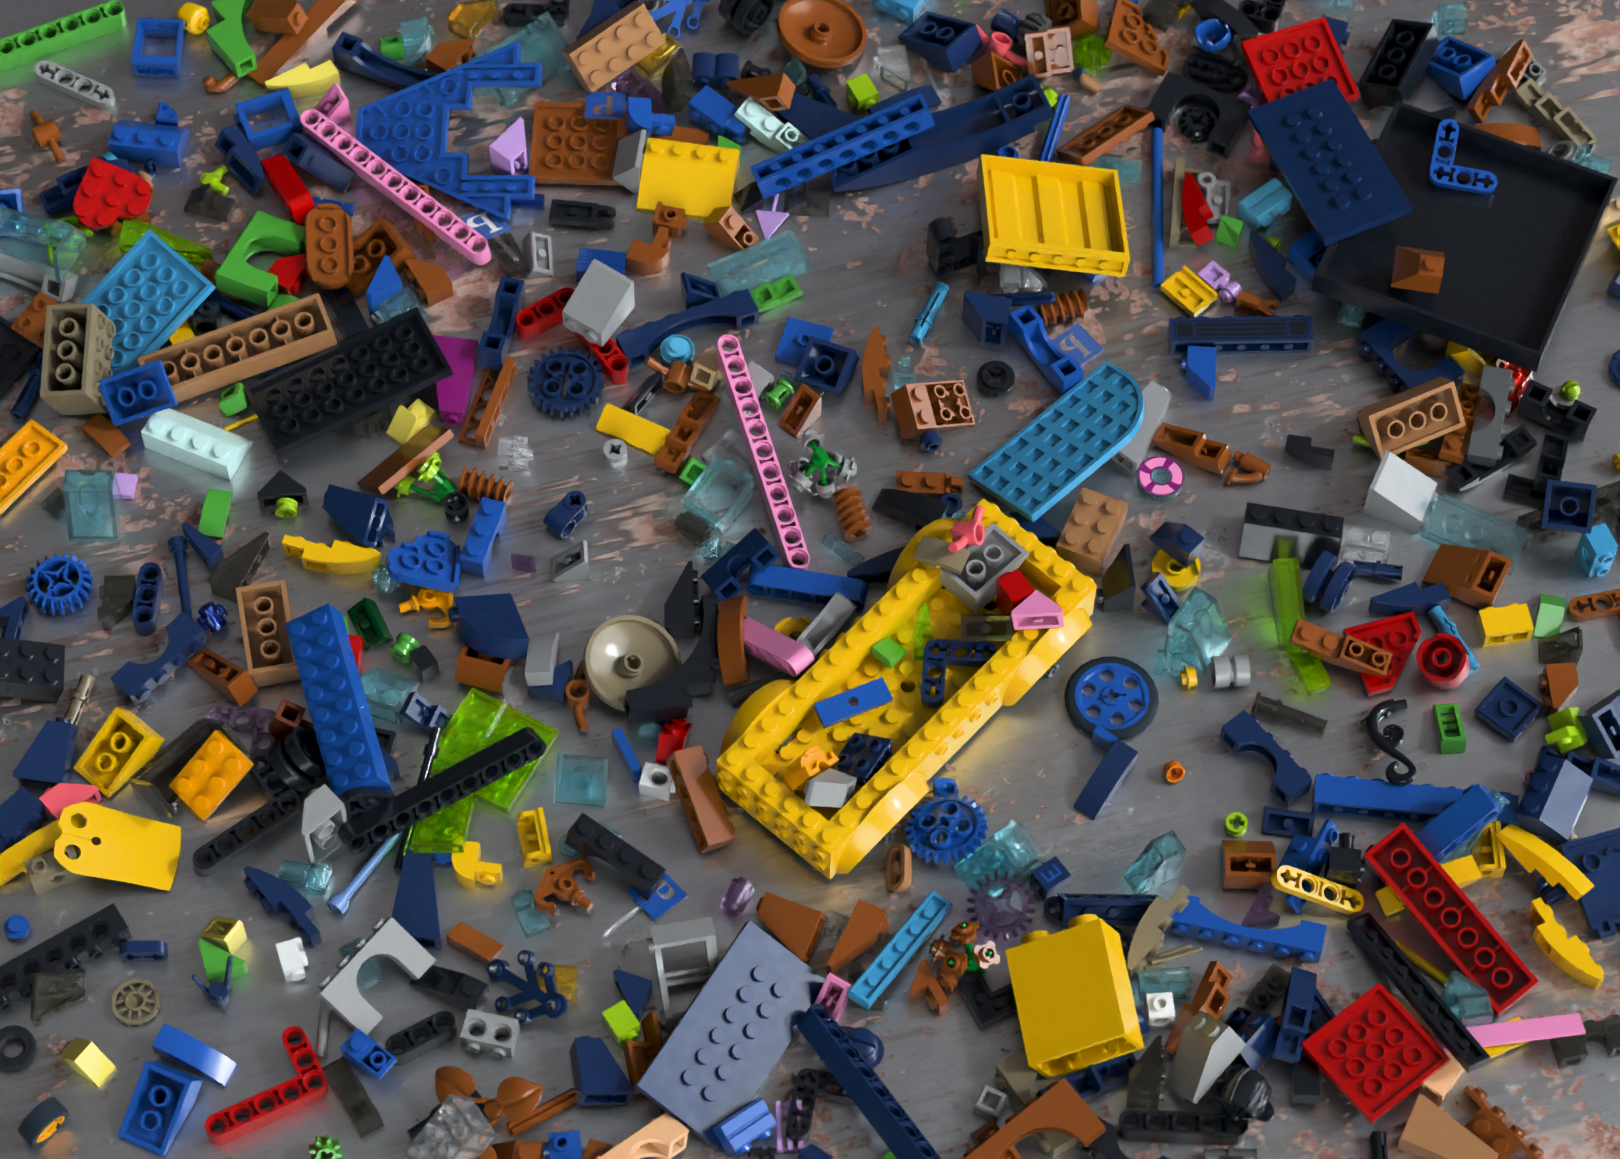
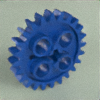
M945 793L943 799L935 795V801L931 802L929 799H925V806L918 804V812H910L912 819L906 820L908 825L905 828L906 839L912 853L916 852L918 859L924 856L926 863L934 859L935 865H938L940 860H944L947 866L951 859L956 864L959 861L958 857L962 856L967 860V853L976 854L975 846L982 847L981 839L987 838L985 832L988 830L986 815L983 813L981 805L977 806L976 800L969 802L967 795L961 800L958 793H955L953 798H949L948 793Z

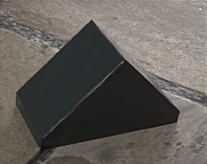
M281 470L257 493L260 510L277 508L276 501L280 498H292L298 502V506L309 505L306 488Z

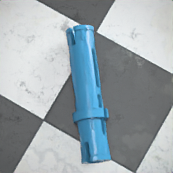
M943 282L936 283L921 314L915 318V325L908 335V340L911 343L920 345L927 331L932 328L933 319L950 290L947 284Z
M1440 605L1432 608L1427 615L1435 624L1438 633L1451 634L1460 640L1470 659L1468 674L1475 672L1481 665L1459 635L1455 623L1449 620Z

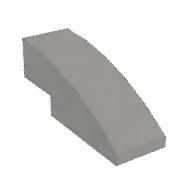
M558 631L534 633L531 637L524 672L528 686L553 685L554 668L557 666Z

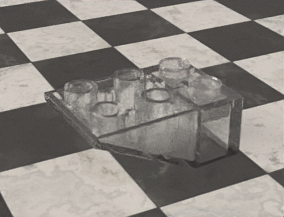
M450 1094L404 1153L408 1159H476L485 1151L497 1134L472 1098Z

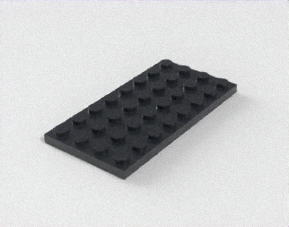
M416 307L245 387L244 391L279 457L452 376L453 372Z

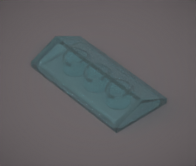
M791 229L709 263L706 266L722 297L730 295L734 291H741L747 288L750 292L767 281L772 284L789 273L796 277L811 270L804 247Z

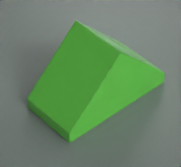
M1540 593L1533 638L1557 643L1565 612V598Z
M200 939L198 944L209 985L224 982L226 963L229 956L233 958L231 979L246 976L248 969L244 960Z

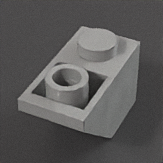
M829 768L806 783L804 788V794L806 795L804 804L842 808L853 797L857 778Z

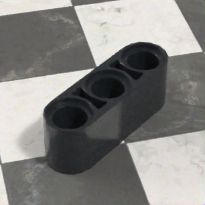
M440 1011L390 1036L385 1042V1049L397 1058V1062L394 1065H405L453 1040L457 1035L455 1017L449 1011ZM444 1023L451 1025L448 1029L445 1030L438 1028L441 1024ZM420 1035L427 1036V1039L424 1041L415 1040ZM396 1047L404 1048L401 1053L392 1052Z

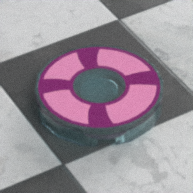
M1155 455L1147 458L1140 464L1137 471V485L1140 491L1156 501H1166L1175 498L1185 483V472L1181 464L1168 456Z

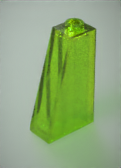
M1299 558L1274 559L1267 573L1279 651H1286V654L1289 655L1299 654L1304 649L1288 643L1296 620L1298 618L1305 620Z

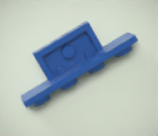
M1326 818L1316 838L1294 834L1277 868L1287 865L1318 876L1327 861L1330 847H1333L1338 840L1339 831L1333 821ZM1302 880L1303 890L1310 893V883L1307 880ZM1287 894L1285 898L1286 903L1295 914L1300 913L1307 901L1291 894Z

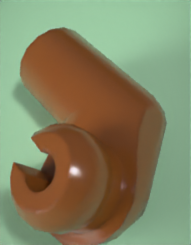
M229 72L221 80H215L213 76L209 75L202 82L208 92H225L238 81V78L233 72Z

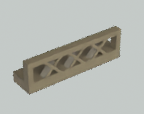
M1176 157L1169 248L1197 250V244L1194 239H1192V242L1179 241L1181 234L1185 231L1189 233L1186 223L1181 219L1183 215L1182 190L1184 175L1190 171L1192 176L1197 177L1198 181V176L1202 173V169L1185 168V158Z

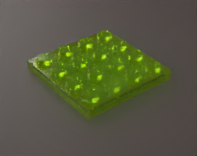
M472 687L441 734L438 744L440 750L437 759H434L430 775L434 776L520 729L530 727L545 741L546 751L538 759L471 794V796L508 814L559 736V731Z

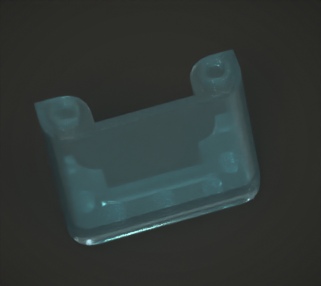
M548 11L540 15L538 21L529 23L524 29L493 48L487 49L484 53L483 51L471 59L474 60L509 44L519 42L521 44L520 63L540 62L542 64L541 82L560 70L562 73H565L571 69L561 53L570 44ZM531 88L485 89L501 107L506 105L509 108L519 101L517 97Z

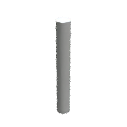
M322 999L320 1002L315 1055L319 1060H323L326 1057L330 1007Z

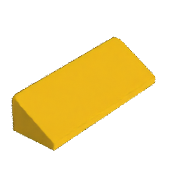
M609 403L605 405L596 426L597 431L620 439L655 456L665 445L666 437L670 433V430Z

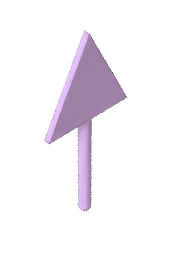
M779 193L774 195L771 211L755 210L765 241L771 237L789 215V213L775 212Z

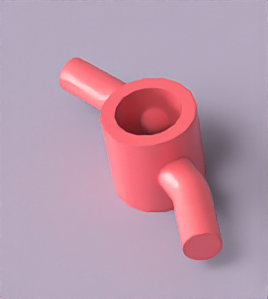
M976 24L981 41L986 45L984 55L992 51L1014 64L1027 68V59L1010 51L1013 41L1008 35L994 32L989 37Z
M982 506L975 507L971 521H961L953 524L951 530L953 543L948 546L951 553L958 552L965 546L983 544L985 530L981 520L985 509Z

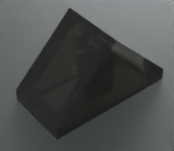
M1580 626L1538 641L1540 664L1575 662L1577 666L1583 651L1582 628Z

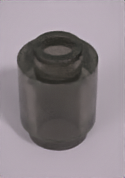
M689 511L684 514L681 513L675 521L676 532L695 544L700 543L703 545L712 533V528L708 522Z

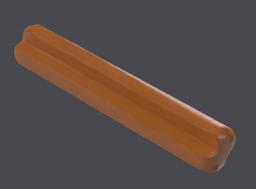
M571 1088L537 1106L532 1114L523 1121L507 1122L508 1131L512 1136H516L576 1104L575 1089Z

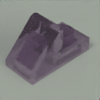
M1263 882L1241 924L1242 926L1256 929H1271L1278 926L1280 915L1269 910L1274 899L1271 896L1272 885Z

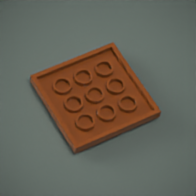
M535 102L529 175H534L536 177L535 183L623 186L612 178L619 143L615 142L618 118H584L586 103ZM612 104L597 105L593 108L595 114L613 115L611 113ZM606 107V113L599 112V109ZM624 108V117H623V118H619V119H625V108Z

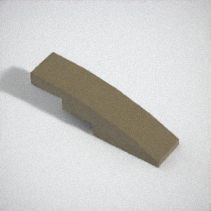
M1531 78L1512 93L1529 113L1559 139L1575 142L1579 153L1583 154L1599 140L1569 105L1564 108L1550 92L1545 95Z

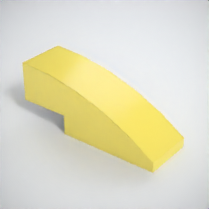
M328 60L311 69L304 63L265 81L267 94L288 88L293 99L327 92L334 83H338L339 86H341L338 70L332 61Z

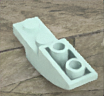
M750 96L734 114V116L752 129L749 134L778 154L811 141L789 122L786 125L783 124Z

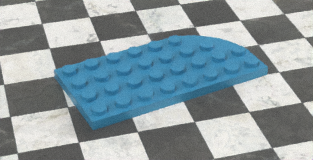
M1105 360L967 474L969 481L1031 522H1035L1135 437L1142 425L1145 414V402L1139 384L1129 373Z

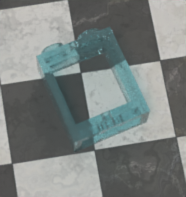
M715 455L682 498L681 503L685 509L721 534H724L758 488L754 483L755 478L745 470L742 472L735 469L736 465L726 457L721 459ZM720 471H723L745 486L722 518L698 502Z

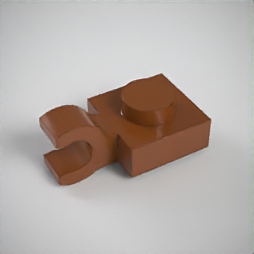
M1239 291L1234 311L1248 316L1257 317L1260 315L1262 317H1269L1274 315V313L1268 311V309L1277 311L1279 303L1273 300L1261 302L1262 298L1257 297L1255 294Z

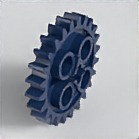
M560 346L558 353L549 349V356L542 353V361L534 360L535 367H530V375H527V388L530 392V399H535V406L542 405V412L550 409L551 416L555 415L556 412H560L561 418H563L565 412H568L572 418L574 411H577L580 415H582V408L590 411V403L597 405V397L603 396L602 389H605L604 372H602L601 364L597 365L596 357L590 359V352L581 355V348H578L576 352H572L571 346L564 352ZM566 365H570L566 398L562 399Z

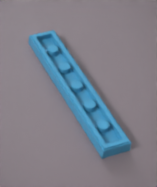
M932 890L853 984L846 996L868 1011L951 910L953 904Z

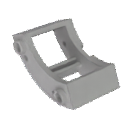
M712 916L650 927L651 938H647L649 954L654 953L663 1005V1010L659 1011L661 1027H667L668 1036L685 1011L671 1013L667 987L706 981L719 962ZM700 941L705 942L708 965L664 972L661 948Z

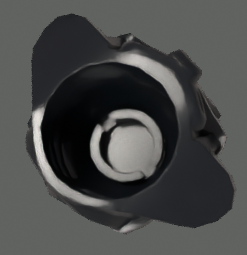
M1249 1068L1235 1070L1228 1080H1217L1211 1086L1212 1094L1220 1100L1229 1113V1118L1234 1121L1253 1119L1269 1122L1273 1119L1274 1108L1269 1102L1272 1088L1265 1077L1258 1071Z

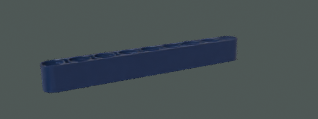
M812 1004L797 1023L799 1031L897 1159H941L828 1010L820 1004Z

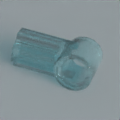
M284 859L279 868L278 878L287 884L304 887L306 891L312 894L324 895L333 869L321 862H313L310 865Z

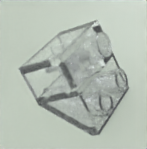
M997 263V293L1034 292L1047 289V282L1032 267Z

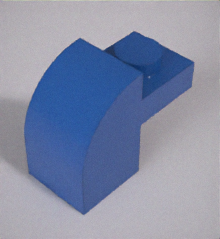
M628 97L625 108V123L630 134L641 129L646 130L647 141L651 135L661 137L672 136L675 115L652 114L651 98Z

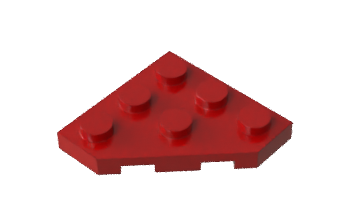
M1413 611L1343 629L1342 634L1344 637L1350 635L1393 654L1384 677L1358 672L1368 697L1392 690L1421 637L1422 631Z

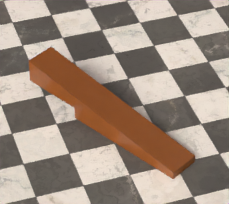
M318 0L305 13L308 19L297 35L285 34L257 62L258 68L248 73L247 77L263 89L266 88L265 81L282 74L327 34V27L358 0Z

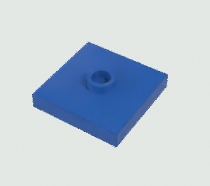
M788 317L775 353V360L799 366L810 336L831 342L834 328Z

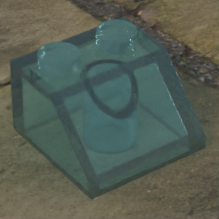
M374 666L361 676L371 716L401 726L404 716L399 713L409 693L417 692L420 682Z

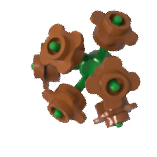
M963 921L955 925L951 930L950 942H954L956 946H964L965 952H955L953 948H950L951 943L944 940V934H941L939 940L934 939L930 944L931 962L934 963L936 959L944 960L941 970L938 969V973H936L938 976L936 979L943 991L948 989L952 994L954 987L958 985L955 977H961L966 969L970 972L980 971L984 974L989 965H997L1001 962V957L997 954L995 950L996 945L992 940L986 941L984 945L977 944L973 947L972 942L978 937L976 932L980 927L978 922Z

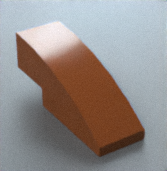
M1164 422L1161 423L1152 439L1153 444L1171 455L1220 475L1232 457L1227 444L1208 440L1205 433Z

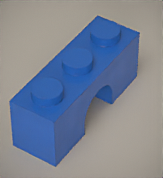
M482 497L459 556L461 573L480 578L485 577L492 559L491 551L495 537L500 538L507 520L505 502Z

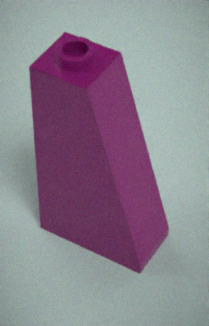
M433 335L453 372L452 376L436 383L441 423H446L450 426L463 425L467 417L478 363L479 343L478 340Z

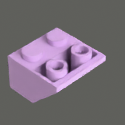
M520 117L514 123H510L505 132L500 137L494 138L489 146L492 173L494 175L528 174L524 119Z

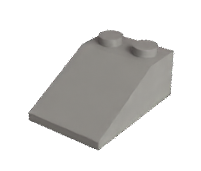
M994 523L985 529L982 545L965 547V549L971 552L960 575L945 568H940L941 584L975 613H978L995 598L997 579L1006 572L1018 569L1029 555L1028 551Z
M1200 1010L1183 1031L1165 1086L1196 1104L1246 1044L1229 1025Z

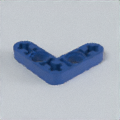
M1442 120L1438 126L1429 170L1430 182L1435 186L1482 195H1489L1494 192L1497 186V178L1493 173L1453 165L1459 126L1455 120ZM1446 126H1450L1451 131H1454L1450 133L1448 141H1444L1445 131L1442 130ZM1441 147H1446L1450 150V156L1442 158L1438 155L1437 150ZM1438 170H1442V174L1447 176H1442L1441 179H1437V175L1433 173H1437ZM1452 171L1454 172L1452 182H1449L1450 177L1448 176H1450V173ZM1461 173L1467 174L1469 182L1467 184H1460L1457 182L1456 176ZM1474 176H1478L1476 181L1479 182H1476L1475 186H1472ZM1485 178L1489 179V183L1492 184L1488 188H1484L1483 183H1481Z

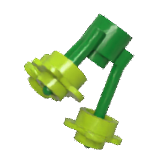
M437 451L423 463L419 464L417 469L419 476L416 479L417 481L423 479L425 482L434 479L437 482L433 487L435 494L413 485L415 478L409 476V474L395 485V488L398 489L397 497H400L401 494L408 496L412 490L432 498L437 503H440L441 500L444 501V498L449 493L456 492L458 487L438 467L442 460L439 458L440 455Z

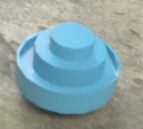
M671 335L661 343L660 357L668 367L672 361H682L688 365L693 361L695 356L694 344L686 336Z

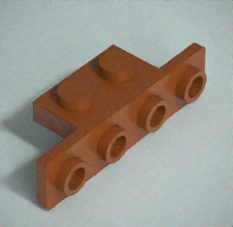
M651 1011L641 1021L645 1041H627L623 1045L630 1083L633 1087L663 1044L661 1023L658 1020L656 1011ZM634 1087V1093H641ZM659 1107L661 1115L666 1113V1111Z
M1468 1085L1464 1088V1091L1481 1107L1464 1127L1499 1154L1497 1159H1509L1519 1148L1531 1159H1544L1542 1157L1544 1152L1535 1143L1530 1145L1524 1138L1525 1132L1518 1125H1511L1505 1119L1507 1114L1498 1105L1493 1107L1486 1100L1489 1096L1479 1086Z

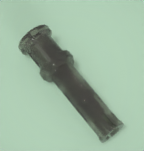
M1261 692L1257 693L1251 709L1253 714L1255 712L1269 716L1272 721L1281 719L1320 735H1323L1328 721L1283 705L1280 699L1273 700L1262 696Z

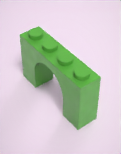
M258 210L255 216L248 220L244 232L238 235L232 250L227 251L222 265L217 266L214 273L216 289L268 308L278 293V276L254 268L246 260L260 251H276L287 256L303 254L305 252L304 226Z

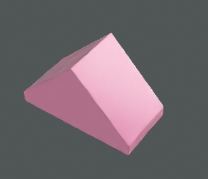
M334 83L313 109L318 110L338 125L350 120L351 116L348 99L339 84Z
M1038 590L1034 591L1011 611L1014 630L1059 628L1065 626L1062 608Z
M829 973L815 1003L825 1007L837 1022L851 1001L846 995L852 985Z

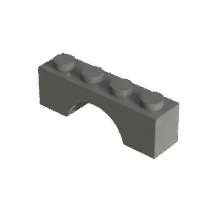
M1487 365L1483 367L1478 396L1489 404L1493 420L1485 428L1471 432L1466 455V462L1494 467L1496 460H1501L1504 446L1499 445L1501 437L1505 438L1508 424L1503 423L1505 415L1509 416L1512 401H1507L1508 394L1513 393L1516 379H1511L1513 370Z

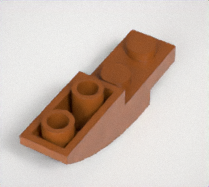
M874 327L867 341L863 356L862 395L864 403H874L877 421L881 422L887 421V413L891 411L889 396L885 397L884 391L887 390L885 379L888 377V369L892 367L890 355H885L884 349H887L885 335L881 336L879 327Z
M1461 382L1458 398L1466 426L1445 434L1438 458L1462 465L1482 399L1478 396L1479 387Z
M1300 618L1296 620L1288 642L1309 651L1308 655L1322 661L1380 677L1386 675L1393 655L1350 635L1340 636Z
M1210 961L1192 1002L1183 1003L1164 1045L1174 1057L1183 1031L1191 1019L1201 1010L1219 1020L1231 996L1226 992L1232 975L1219 961Z

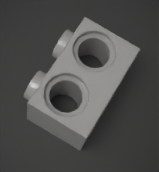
M468 1009L460 1035L461 1047L472 1053L482 1051L490 1053L491 1056L496 1058H512L520 1031L519 1020ZM474 1030L483 1031L479 1036L471 1035V1032ZM501 1035H505L508 1037V1039L503 1042H499L496 1040V1038Z

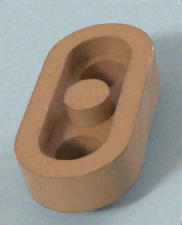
M894 843L886 855V885L892 891L903 893L911 885L912 853L908 846L902 843Z

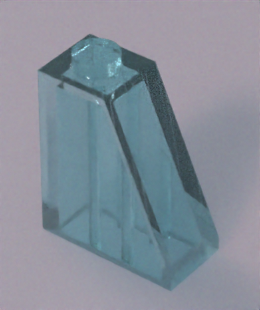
M1171 830L1152 839L1124 874V878L1134 894H1145L1181 876L1186 849L1175 831Z

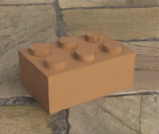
M1082 487L1056 545L1057 555L1065 561H1070L1078 569L1100 576L1126 519L1128 503Z

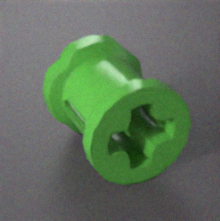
M780 378L776 381V386L770 392H765L763 399L770 407L779 410L782 402L788 396H793L795 391L786 380Z

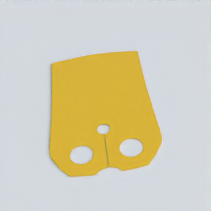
M90 802L76 803L63 809L58 824L63 834L55 840L54 857L64 868L78 875L110 879L170 891L179 862L180 826L135 816ZM74 814L84 815L87 819L86 826L83 828L74 827L71 824V817ZM93 837H98L101 843L94 845L91 840ZM68 845H76L80 848L81 855L78 859H69L65 855V848Z

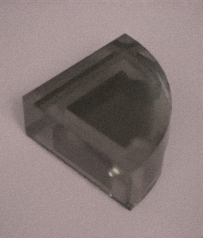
M57 487L41 502V506L59 521L65 514L66 500L61 489Z

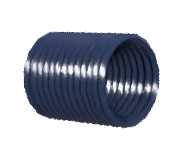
M1005 9L999 10L991 21V30L1008 35L1013 41L1012 44L1018 43L1017 35L1019 33L1018 28L1021 26V19Z

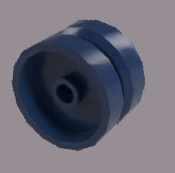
M1325 550L1310 571L1300 597L1311 604L1320 598V608L1332 614L1348 592L1357 566L1346 560L1337 566V555Z

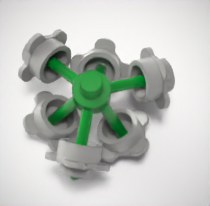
M808 428L804 431L802 437L796 441V445L799 448L803 447L806 452L812 453L811 460L800 457L795 462L790 461L788 469L791 470L792 475L789 474L788 476L793 480L791 485L795 491L798 490L802 493L806 490L809 493L812 492L814 496L819 495L821 498H830L840 488V485L834 483L833 478L826 477V474L837 470V476L842 477L844 482L847 483L849 478H853L857 473V465L853 461L854 457L852 456L850 459H842L843 451L839 448H835L834 451H826L821 447L824 440L823 433H816L812 428ZM815 469L820 470L821 478L816 480V489L811 491L809 487L813 482L809 479L813 477Z

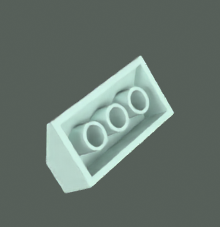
M170 408L153 413L141 431L145 448L231 481L253 444L252 440Z

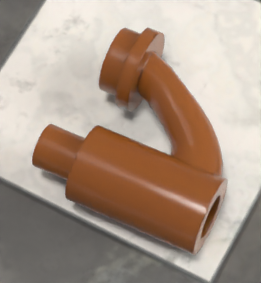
M1236 451L1232 459L1239 462V467L1250 472V474H1238V469L1229 468L1223 480L1229 486L1233 482H1258L1268 477L1273 466L1249 452L1243 454Z

